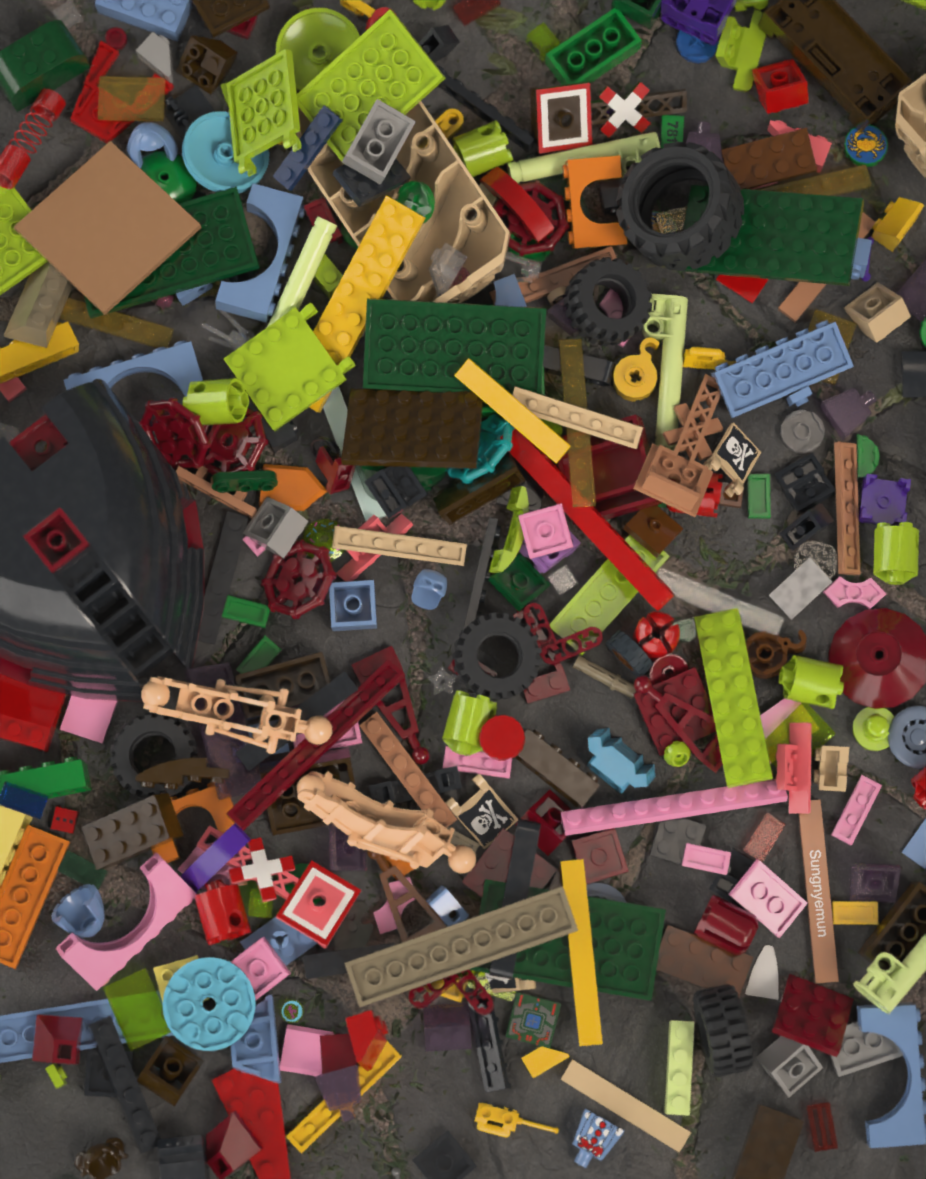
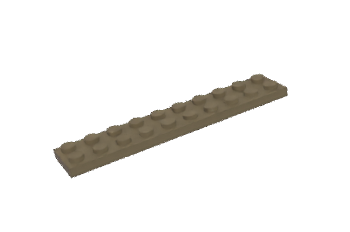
M562 886L345 963L359 1007H363L579 930Z

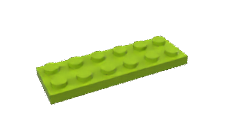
M631 535L625 539L655 573L670 557L663 551L656 558ZM607 559L550 623V627L561 639L589 627H597L603 633L636 596L638 591L612 562ZM590 631L589 637L583 639V635L578 636L581 640L582 648L587 647L585 645L587 641L591 640L594 643L599 634H594L593 631ZM569 640L566 643L574 651H577L579 647L577 641Z

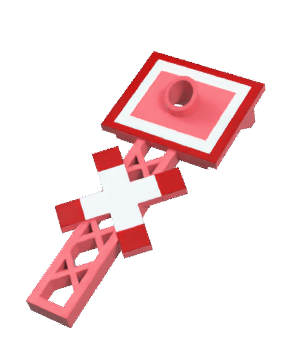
M209 825L197 843V847L206 851L210 846L205 842L210 834L219 839L223 833ZM262 838L251 839L248 842L249 849L244 846L238 852L239 857L231 858L226 863L232 867V869L228 870L231 884L254 880L258 883L262 902L276 900V894L284 898L286 901L276 915V918L316 941L321 947L326 949L359 896L361 889L312 860L299 879L289 873V871L295 870L292 856L268 861ZM250 860H252V863H253V864H251V865H246V864H245V861H250ZM277 874L278 880L272 881L271 875ZM293 883L296 886L289 894L286 892L284 885ZM321 898L325 904L323 906H315L313 900Z

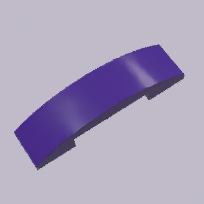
M234 823L180 877L196 893L251 839Z

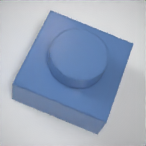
M809 386L788 396L786 401L789 407L793 404L799 407L808 402L807 397L813 393Z

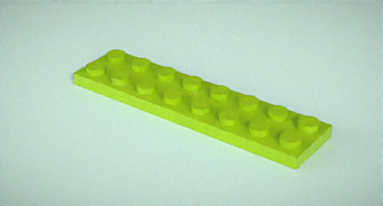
M739 608L694 617L727 787L732 788L773 779Z

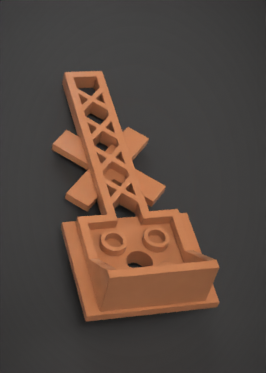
M705 374L691 409H689L687 403L674 406L673 409L683 427L663 433V436L668 446L676 444L675 448L670 450L662 445L657 446L652 443L633 488L693 517L697 515L713 471L708 469L709 467L694 460L696 455H698L700 460L708 459L712 456L713 453L704 436L722 432L724 429L718 418L711 419L721 396L715 378ZM706 384L716 388L717 391L709 393ZM706 401L709 408L703 409L700 402ZM699 417L701 422L697 423L695 418ZM686 450L689 460L679 456L678 452Z

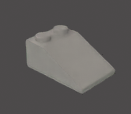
M377 99L342 163L381 184L416 121Z

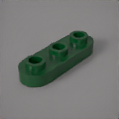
M270 470L219 472L211 477L212 489L219 493H226L228 491L248 492L252 490L271 491L278 484L277 474Z

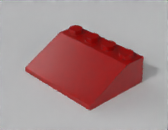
M0 674V739L48 753L66 695L29 686Z

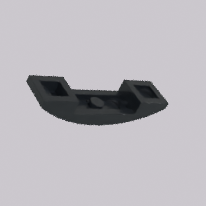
M457 766L424 774L438 794L462 788ZM400 780L369 786L371 799L385 804L388 800L394 803V805L414 800Z

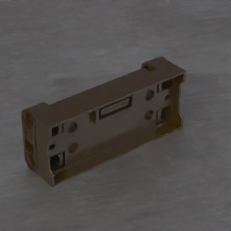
M780 0L764 12L758 24L771 39L777 38L849 113L848 120L861 133H863L868 125H874L898 104L899 93L913 81L836 0Z

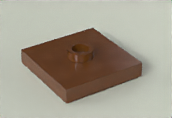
M655 505L640 510L623 529L657 558L684 528Z

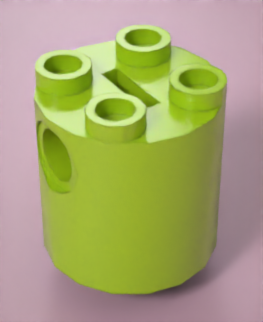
M497 120L452 138L453 149L472 177L513 161L510 150L506 149L505 146L509 144L505 132L500 133L501 128Z
M237 378L191 381L187 396L183 398V406L193 413L199 414L202 425L242 422L249 405L248 394L242 382Z
M901 522L899 526H890V523H877L874 535L873 575L890 585H902L918 576L919 530L914 528L913 523Z
M797 655L792 656L790 661L781 668L779 674V684L783 685L784 698L786 700L834 709L836 696L842 694L844 683L840 681L843 665Z
M456 691L442 740L453 752L460 755L470 756L483 751L479 735L483 725L489 719L495 717L497 703L490 701V698L477 695L476 698L469 697V694L466 692Z

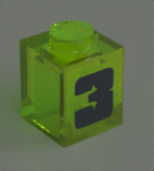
M544 22L526 35V43L541 61H544L546 54L559 46L560 43Z

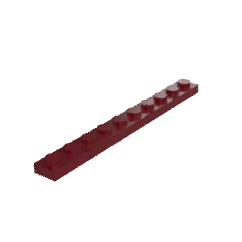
M388 659L358 687V691L348 697L327 717L332 726V734L327 742L320 745L313 744L305 738L226 813L227 817L244 831L405 677V673Z

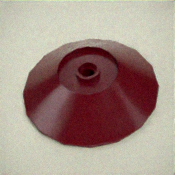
M888 608L864 610L848 618L834 634L828 652L829 663L843 665V673L840 681L844 683L842 693L854 703L873 709L896 707L912 699L926 683V635L921 626L906 614ZM882 652L884 656L881 659H877L875 654Z

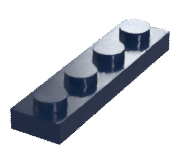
M324 105L301 136V149L293 152L292 149L273 177L285 188L292 191L343 119L328 106Z

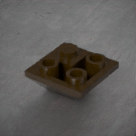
M192 35L176 72L211 95L231 70L238 52L221 40Z

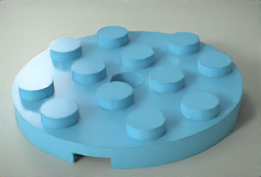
M199 958L185 964L172 976L163 996V1013L169 1029L178 1040L198 1050L214 1051L232 1045L248 1030L255 1013V993L250 980L235 964L220 958ZM207 997H211L216 1001V1007L211 1011L203 1007V1000Z

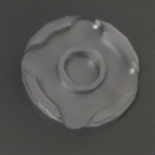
M806 410L793 411L786 416L780 430L783 444L789 450L799 454L810 453L817 449L824 439L825 433L823 422L819 416Z

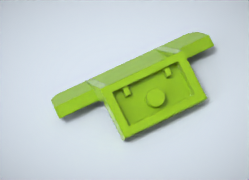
M755 9L749 28L740 27L735 17L728 16L715 55L722 67L737 71L733 89L741 92H748L752 88L754 81L752 69H756L766 37V33L758 26L764 13Z

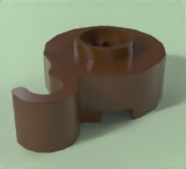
M802 630L798 631V639L800 640L798 644L792 643L787 637L782 638L779 635L767 633V631L758 632L749 637L746 646L752 675L762 679L774 678L779 675L781 668L787 663L789 653L799 654L805 650L807 644L806 634ZM762 652L771 654L767 659L761 658Z

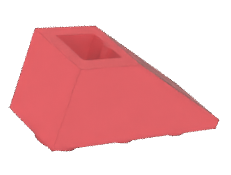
M770 120L767 130L772 136H776L801 128L794 129L788 127L782 121ZM809 134L817 167L816 172L820 173L832 143L828 142L825 137H815Z

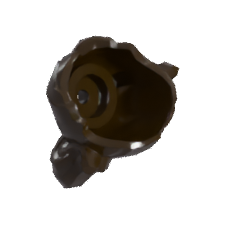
M111 1137L107 1139L106 1143L96 1144L87 1151L78 1153L74 1164L81 1172V1177H85L88 1174L92 1179H106L120 1171L121 1160L128 1158V1154L124 1153L123 1141L117 1137Z

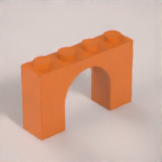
M608 156L567 160L566 165H563V177L568 179V187L564 188L565 200H569L570 209H566L567 223L571 222L572 230L568 231L569 245L573 244V249L627 244V237L619 222L606 224L592 222L583 214L580 206L582 191L589 183L598 180L622 178L621 157Z
M225 782L224 784L209 783L207 784L208 788L199 791L198 788L187 791V796L178 799L177 796L170 798L176 816L186 808L201 807L211 813L217 830L224 834L234 824L226 814L234 804ZM174 840L152 849L153 855L157 852L167 863L181 859Z

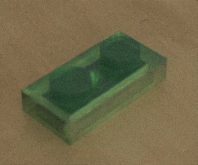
M67 851L57 871L83 885H94L98 891L109 873L104 869L96 870L95 864L70 851Z

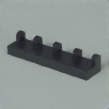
M478 999L480 1003L478 1008L483 1007L487 1009V1002L489 1000ZM468 1002L485 1093L512 1088L511 1083H508L506 1072L508 1064L504 1062L501 1046L504 1043L503 1040H500L497 1022H499V1017H496L494 1008L490 1014L480 1015Z

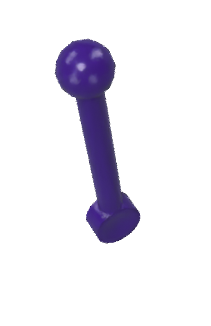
M872 237L866 238L868 240H872L871 245L874 243V239ZM871 248L864 277L861 278L864 282H867L870 279V274L868 272Z

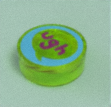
M288 1000L282 1005L281 1016L286 1022L296 1023L303 1017L304 1008L300 1002Z

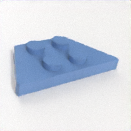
M268 995L264 1001L255 1006L254 1017L248 1030L238 1041L231 1045L232 1067L275 1083H281L274 999L272 995Z

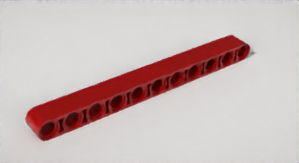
M515 428L512 431L511 440L513 447L509 451L511 455L557 504L562 503L564 512L650 605L659 611L675 596L673 591L554 463Z

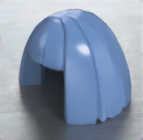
M144 122L138 125L130 135L127 145V157L141 169L143 161L140 150L154 151L164 145L167 158L170 161H174L178 154V147L173 136L163 126L153 122Z
M86 884L83 887L80 886L72 890L71 894H66L60 900V904L57 903L51 916L52 921L70 934L73 932L80 938L96 935L104 922V906L101 895L94 885Z

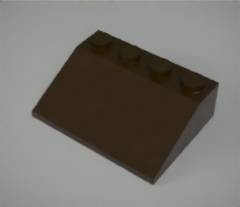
M349 747L327 751L267 808L273 836L327 826L323 819L311 810L308 811L304 808L305 803L298 799L297 783L310 772H318L324 775L328 771L333 775L332 778L347 784L352 782L356 785ZM282 760L261 763V780Z

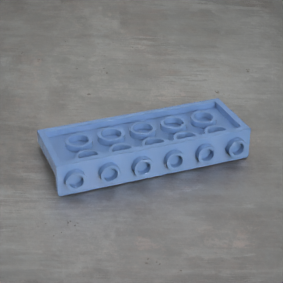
M828 320L816 324L817 329L809 332L808 328L795 333L796 338L789 340L788 337L776 341L777 346L769 349L766 345L755 350L756 355L748 357L745 354L735 358L736 363L728 366L727 362L716 366V371L711 373L712 378L715 377L731 418L854 367L836 322L829 323Z

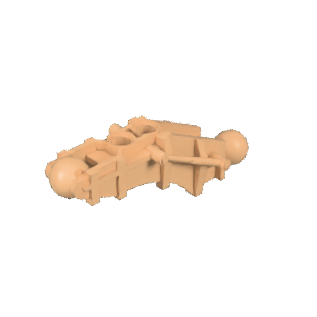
M157 676V678L150 677L149 682L143 686L141 691V698L145 703L143 708L149 709V712L207 724L205 731L207 735L212 736L214 732L266 748V752L270 754L275 753L278 738L295 742L296 733H301L305 735L310 743L320 745L327 742L332 734V726L327 718L313 716L307 721L300 719L302 710L286 707L289 691L284 688L280 689L279 692L225 685L226 681L222 679L217 680L215 688ZM168 686L180 688L175 710L163 708L170 698ZM236 691L262 696L259 700L238 696ZM273 697H278L277 704H275ZM198 698L205 700V706L201 710L195 708V701ZM230 699L263 706L259 728L226 721L234 712V706ZM224 702L227 705V711L225 714L219 715L217 706ZM276 714L279 722L276 726L271 727L269 718ZM235 728L252 732L253 738L235 734L228 730ZM268 736H270L268 743L263 742V740L267 739Z
M328 771L324 775L318 772H310L297 783L298 799L305 803L304 808L308 811L311 810L323 819V822L327 825L333 822L338 829L349 836L347 842L350 846L383 854L394 860L399 859L409 862L410 867L413 869H417L419 866L427 868L443 853L448 856V864L454 872L460 874L467 873L476 865V855L471 847L465 845L454 846L450 843L455 830L452 827L448 830L432 818L434 812L429 808L427 810L400 809L393 807L394 803L390 800L382 804L355 789L356 785L352 782L347 784L332 778L333 775Z

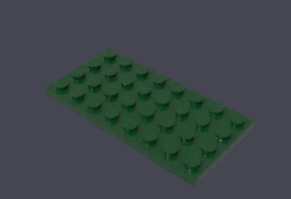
M691 185L683 230L695 224L705 212L709 201V186ZM741 189L740 192L744 199V214L741 215L742 225L735 239L731 237L730 247L719 258L713 256L709 264L697 269H692L688 266L684 271L850 286L864 199Z
M237 187L180 203L179 205L201 225V229L107 314L259 269V263ZM84 296L91 319L104 315Z
M367 298L363 388L442 393L448 391H471L454 376L470 358L511 394H513L516 386L541 394L546 308Z
M485 879L479 916L502 908L506 882ZM529 887L527 899L551 890ZM587 896L597 992L651 1001L666 910ZM568 934L517 952L513 977L573 987ZM491 962L476 966L470 970L489 973Z

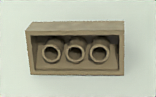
M49 262L29 275L6 328L4 337L47 348L73 287Z

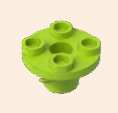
M867 707L861 710L856 715L852 725L853 736L857 743L863 749L870 751H881L888 748V731L894 715L885 708L873 709Z

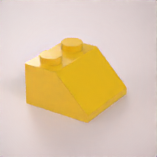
M899 197L895 203L891 201L884 211L887 213L883 220L878 218L871 228L874 230L871 237L893 252L917 220L924 204Z

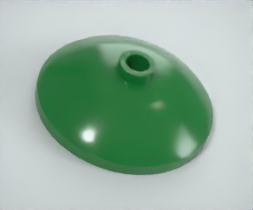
M158 151L142 158L141 170L178 204L193 199L197 181L187 170L183 157L177 154L174 161H170L165 151ZM166 175L168 180L164 181L160 177Z

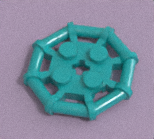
M491 414L488 419L481 422L477 460L478 468H448L449 476L458 478L465 484H470L474 479L488 472L492 473L495 470L494 467L505 453L512 449V431L515 428L505 419L500 418L499 415Z

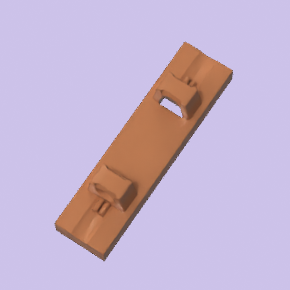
M180 466L177 468L176 473L184 483L235 511L249 516L250 519L256 514V508L243 502L248 492L236 491L233 496L227 492L219 493L213 490L211 483L205 481L209 474L207 468L200 467L195 475Z

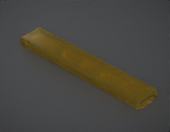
M71 298L67 299L59 318L154 348H169L174 330L118 312H112L91 319L86 303Z

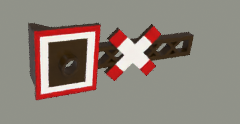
M639 81L627 96L620 97L606 85L598 95L602 100L591 101L590 82L544 88L531 87V129L534 141L538 146V153L592 145V125L602 124L599 130L609 138L624 120H627L639 132L643 133L651 124L645 119L646 117L687 112V91L685 89L648 93L650 90ZM680 96V106L671 107L669 105L670 101L674 97ZM655 99L661 101L656 109L651 110L648 107ZM640 104L639 108L635 110V107ZM610 107L614 109L611 115L606 113ZM591 108H597L599 111L591 118ZM569 114V120L566 123H561L563 116Z

